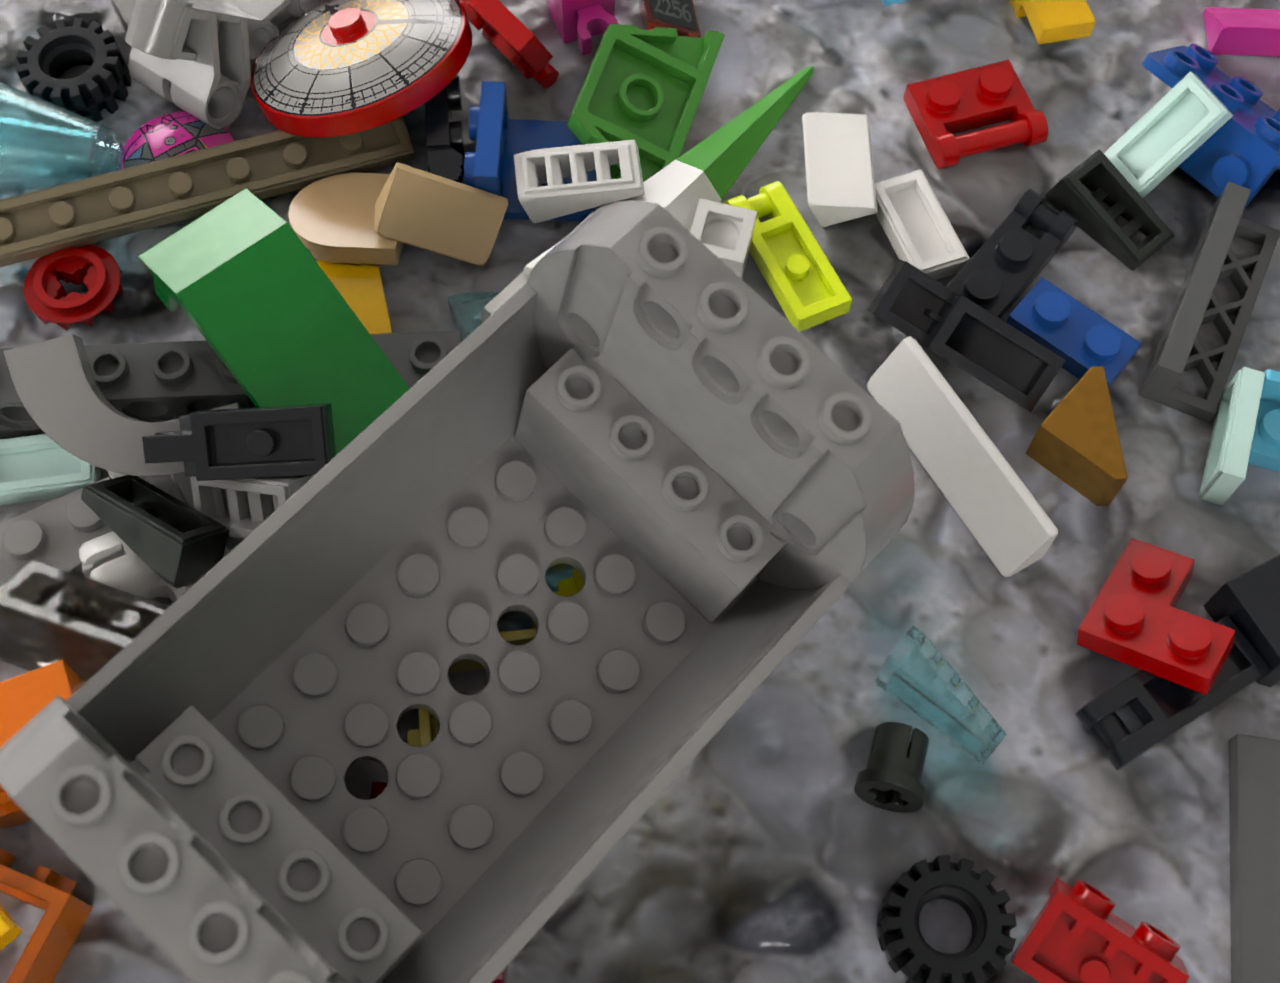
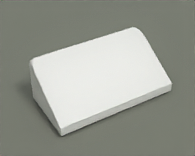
M825 112L803 114L808 205L821 226L824 228L878 213L870 120L865 114Z

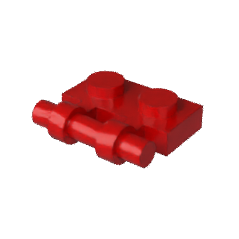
M460 0L468 21L478 31L482 28L483 37L494 48L498 49L525 78L530 79L533 77L543 88H549L557 81L559 72L549 63L553 56L539 39L499 0Z

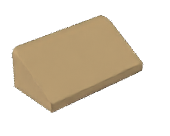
M397 162L375 202V232L382 237L477 266H484L490 257L506 213L508 198Z

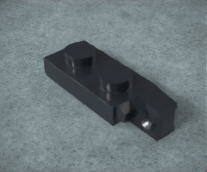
M331 403L196 411L189 413L190 415L179 416L180 431L156 432L155 435L142 436L145 464L184 461L185 477H196L197 481L315 475L336 456Z

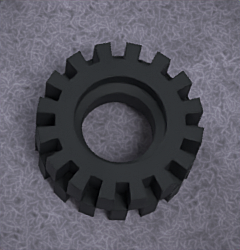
M74 18L73 26L71 27L67 26L65 19L56 20L54 22L57 29L49 31L46 25L39 27L36 30L40 38L36 40L28 36L23 41L27 51L18 50L16 58L19 65L15 66L25 90L40 114L47 120L52 116L56 124L65 126L68 117H70L74 127L84 126V117L91 116L94 123L103 120L100 113L103 109H106L111 114L116 112L119 107L115 99L125 102L129 95L126 87H131V77L113 34L108 29L104 31L101 24L92 21L89 27H87L84 18ZM81 65L91 66L85 73L77 77L57 79L70 68Z
M950 855L937 856L932 862L927 863L926 859L915 863L907 872L904 871L887 891L882 900L884 903L883 908L878 913L877 926H882V935L878 938L881 951L888 950L892 958L888 965L896 974L901 970L909 977L905 983H985L1005 966L1007 962L1004 959L1006 955L1013 951L1016 941L1015 938L1010 937V930L1017 926L1015 913L1007 914L1005 904L1011 899L1005 888L999 892L993 888L990 883L996 877L987 869L979 874L972 870L974 861L962 857L958 863L950 862ZM935 899H947L957 903L966 911L972 925V936L968 946L963 951L954 954L942 953L933 949L924 940L919 928V916L926 903Z

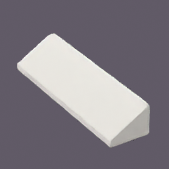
M912 336L903 339L871 376L867 383V389L875 401L899 422L907 445L1000 574L1004 577H1010L1042 559L1058 535V529L916 339H913Z

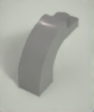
M69 334L3 351L17 394L27 412L50 439L70 454L96 467L133 476H161L185 472L184 461L145 464L142 436L155 435L156 432L180 431L179 418L164 422H145L127 416L111 405L96 384L81 337ZM234 403L211 410L238 409L241 407L240 404Z

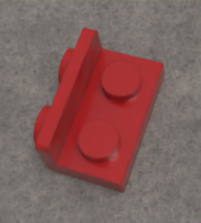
M1056 878L1049 889V899L1011 956L1012 964L1040 983H1186L1189 979V974L1183 960L1176 955L1181 948L1178 943L1145 921H1141L1136 929L1111 913L1116 904L1104 893L1080 879L1072 887L1061 879Z

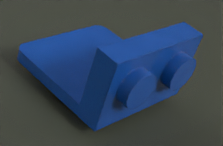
M482 81L480 105H470L469 137L470 140L476 141V151L465 153L464 181L466 185L508 198V207L503 219L531 220L518 199L514 155L535 149L583 144L567 127L568 121L509 119L505 82ZM596 170L587 172L588 182L597 181ZM571 176L563 178V184L572 183ZM595 208L546 221L582 222L595 211Z

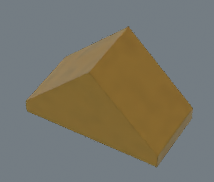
M1104 366L1091 367L1040 425L1025 453L1096 506L1110 505L1128 479Z

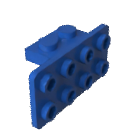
M1190 44L1189 47L1178 46L1149 53L1142 62L1143 67L1169 87L1173 88L1191 71L1234 115L1178 167L1217 197H1220L1228 181L1250 189L1251 192L1245 205L1246 208L1277 168L1280 169V109L1277 112L1260 100L1263 93L1252 82L1240 76H1234L1232 79L1216 67L1219 62L1218 59L1210 51L1199 45Z

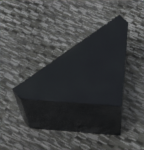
M1280 555L1227 581L1203 605L1215 623L1228 615L1271 668L1267 674L1256 681L1258 684L1272 687L1280 680Z

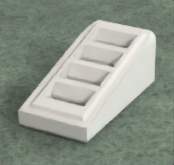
M635 139L535 149L514 155L518 199L533 224L645 194L639 150ZM619 163L621 178L611 179L610 165ZM596 170L597 181L588 182L587 172ZM572 177V183L563 184V178Z

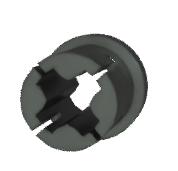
M884 722L876 727L866 769L857 774L854 791L860 799L872 806L892 812L909 813L922 808L926 791L920 782L929 745V738L923 731L917 728L912 730L913 726L899 722Z

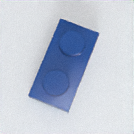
M1043 277L1009 314L1006 323L1064 358L1066 361L1062 368L1079 380L1091 367L1104 366L1108 388L1134 358L1142 345L1141 342Z

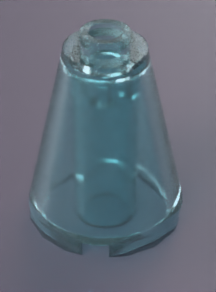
M0 82V190L45 189L121 170L124 145L123 142L115 141L112 128Z

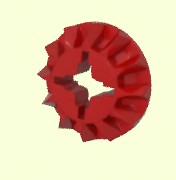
M88 244L77 248L62 249L50 255L40 257L31 266L24 281V297L30 309L44 325L50 322L56 323L66 331L69 330L72 324L79 322L92 327L93 319L102 311L113 313L114 298L124 293L121 284L122 272L113 256L99 246ZM60 280L67 284L71 282L75 285L84 282L88 292L86 294H79L72 291L67 295Z

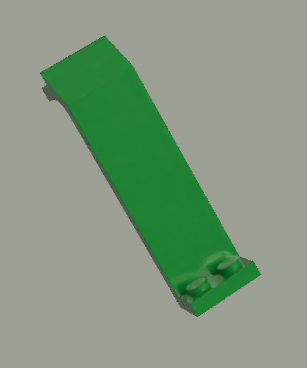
M247 188L138 256L153 276L155 292L168 310L172 312L181 307L256 407L331 403L336 455L410 389L290 225Z

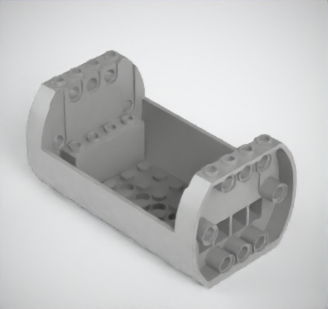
M620 201L602 206L584 219L538 261L531 270L527 283L70 698L65 701L59 695L56 696L0 747V784L11 799L193 983H492L905 525L913 508L915 486L910 453L901 426L892 415L661 205L643 201ZM557 564H567L574 567L582 577V590L569 597L555 594L546 583V571ZM510 611H521L529 615L536 626V636L534 639L523 645H513L503 640L497 627L498 620L502 615ZM463 659H472L481 663L488 674V684L485 689L474 695H464L455 691L448 679V671L454 663ZM412 709H424L432 713L439 725V733L434 741L421 747L410 746L405 743L397 730V723L404 713ZM362 760L378 762L384 767L388 775V782L384 791L376 798L369 800L357 799L349 793L345 786L347 771L353 764Z

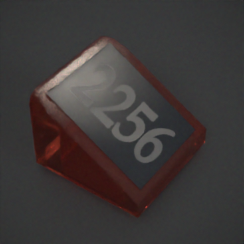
M639 0V10L644 30H651L655 27L677 28L678 36L701 37L693 0Z

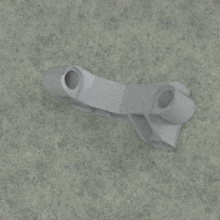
M135 0L124 39L132 47L128 64L130 75L136 82L164 99L175 103L176 106L216 129L227 127L240 115L251 83L252 69L264 47L274 37L278 36L279 31L294 19L301 17L306 11L327 0Z

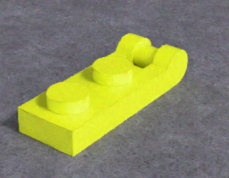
M779 181L760 187L759 194L746 199L745 196L739 195L724 201L723 204L758 211L749 253L791 325L799 332L850 311L851 296L786 189ZM768 216L770 218V220L764 221L762 223L759 221V218Z

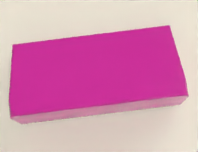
M1205 7L1203 11L1208 48L1213 55L1280 57V10Z

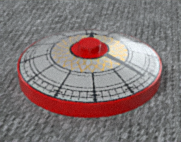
M327 0L306 11L301 17L294 19L279 31L278 36L268 42L252 69V92L265 118L273 126L286 133L303 137L324 138L366 131L408 114L442 91L460 72L470 54L473 38L471 26L460 0Z

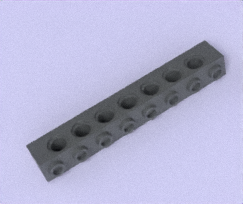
M461 331L370 334L409 388L413 387L463 341ZM207 340L84 345L94 379L101 393L116 409L134 419L152 423L177 419L182 415H190L189 413L211 410L234 403L240 404L241 408L256 407ZM0 348V439L45 434L27 412L12 381L3 351L13 348Z

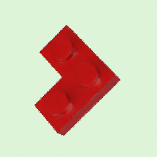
M1131 538L1079 626L1077 645L1208 695L1233 647L1236 630L1175 608L1193 575L1195 559Z

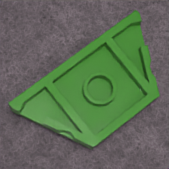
M610 24L600 41L567 122V127L583 145L635 139L639 150L643 182H645L680 157L725 35L718 31H707L703 38L678 36L677 28L655 27L651 30H642L634 25ZM619 163L610 165L612 179L621 178Z

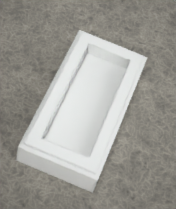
M922 170L875 183L878 212L875 215L898 259L910 263L935 280L958 273L970 258Z

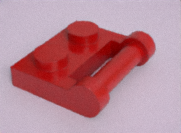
M1009 60L907 84L903 100L938 169L957 165L959 159L1018 143H1023L1026 147L1045 143L1048 139L1046 117L1042 111L1034 109ZM1006 120H1011L1010 123L978 130L975 132L959 136H954L955 133L987 126L990 124Z

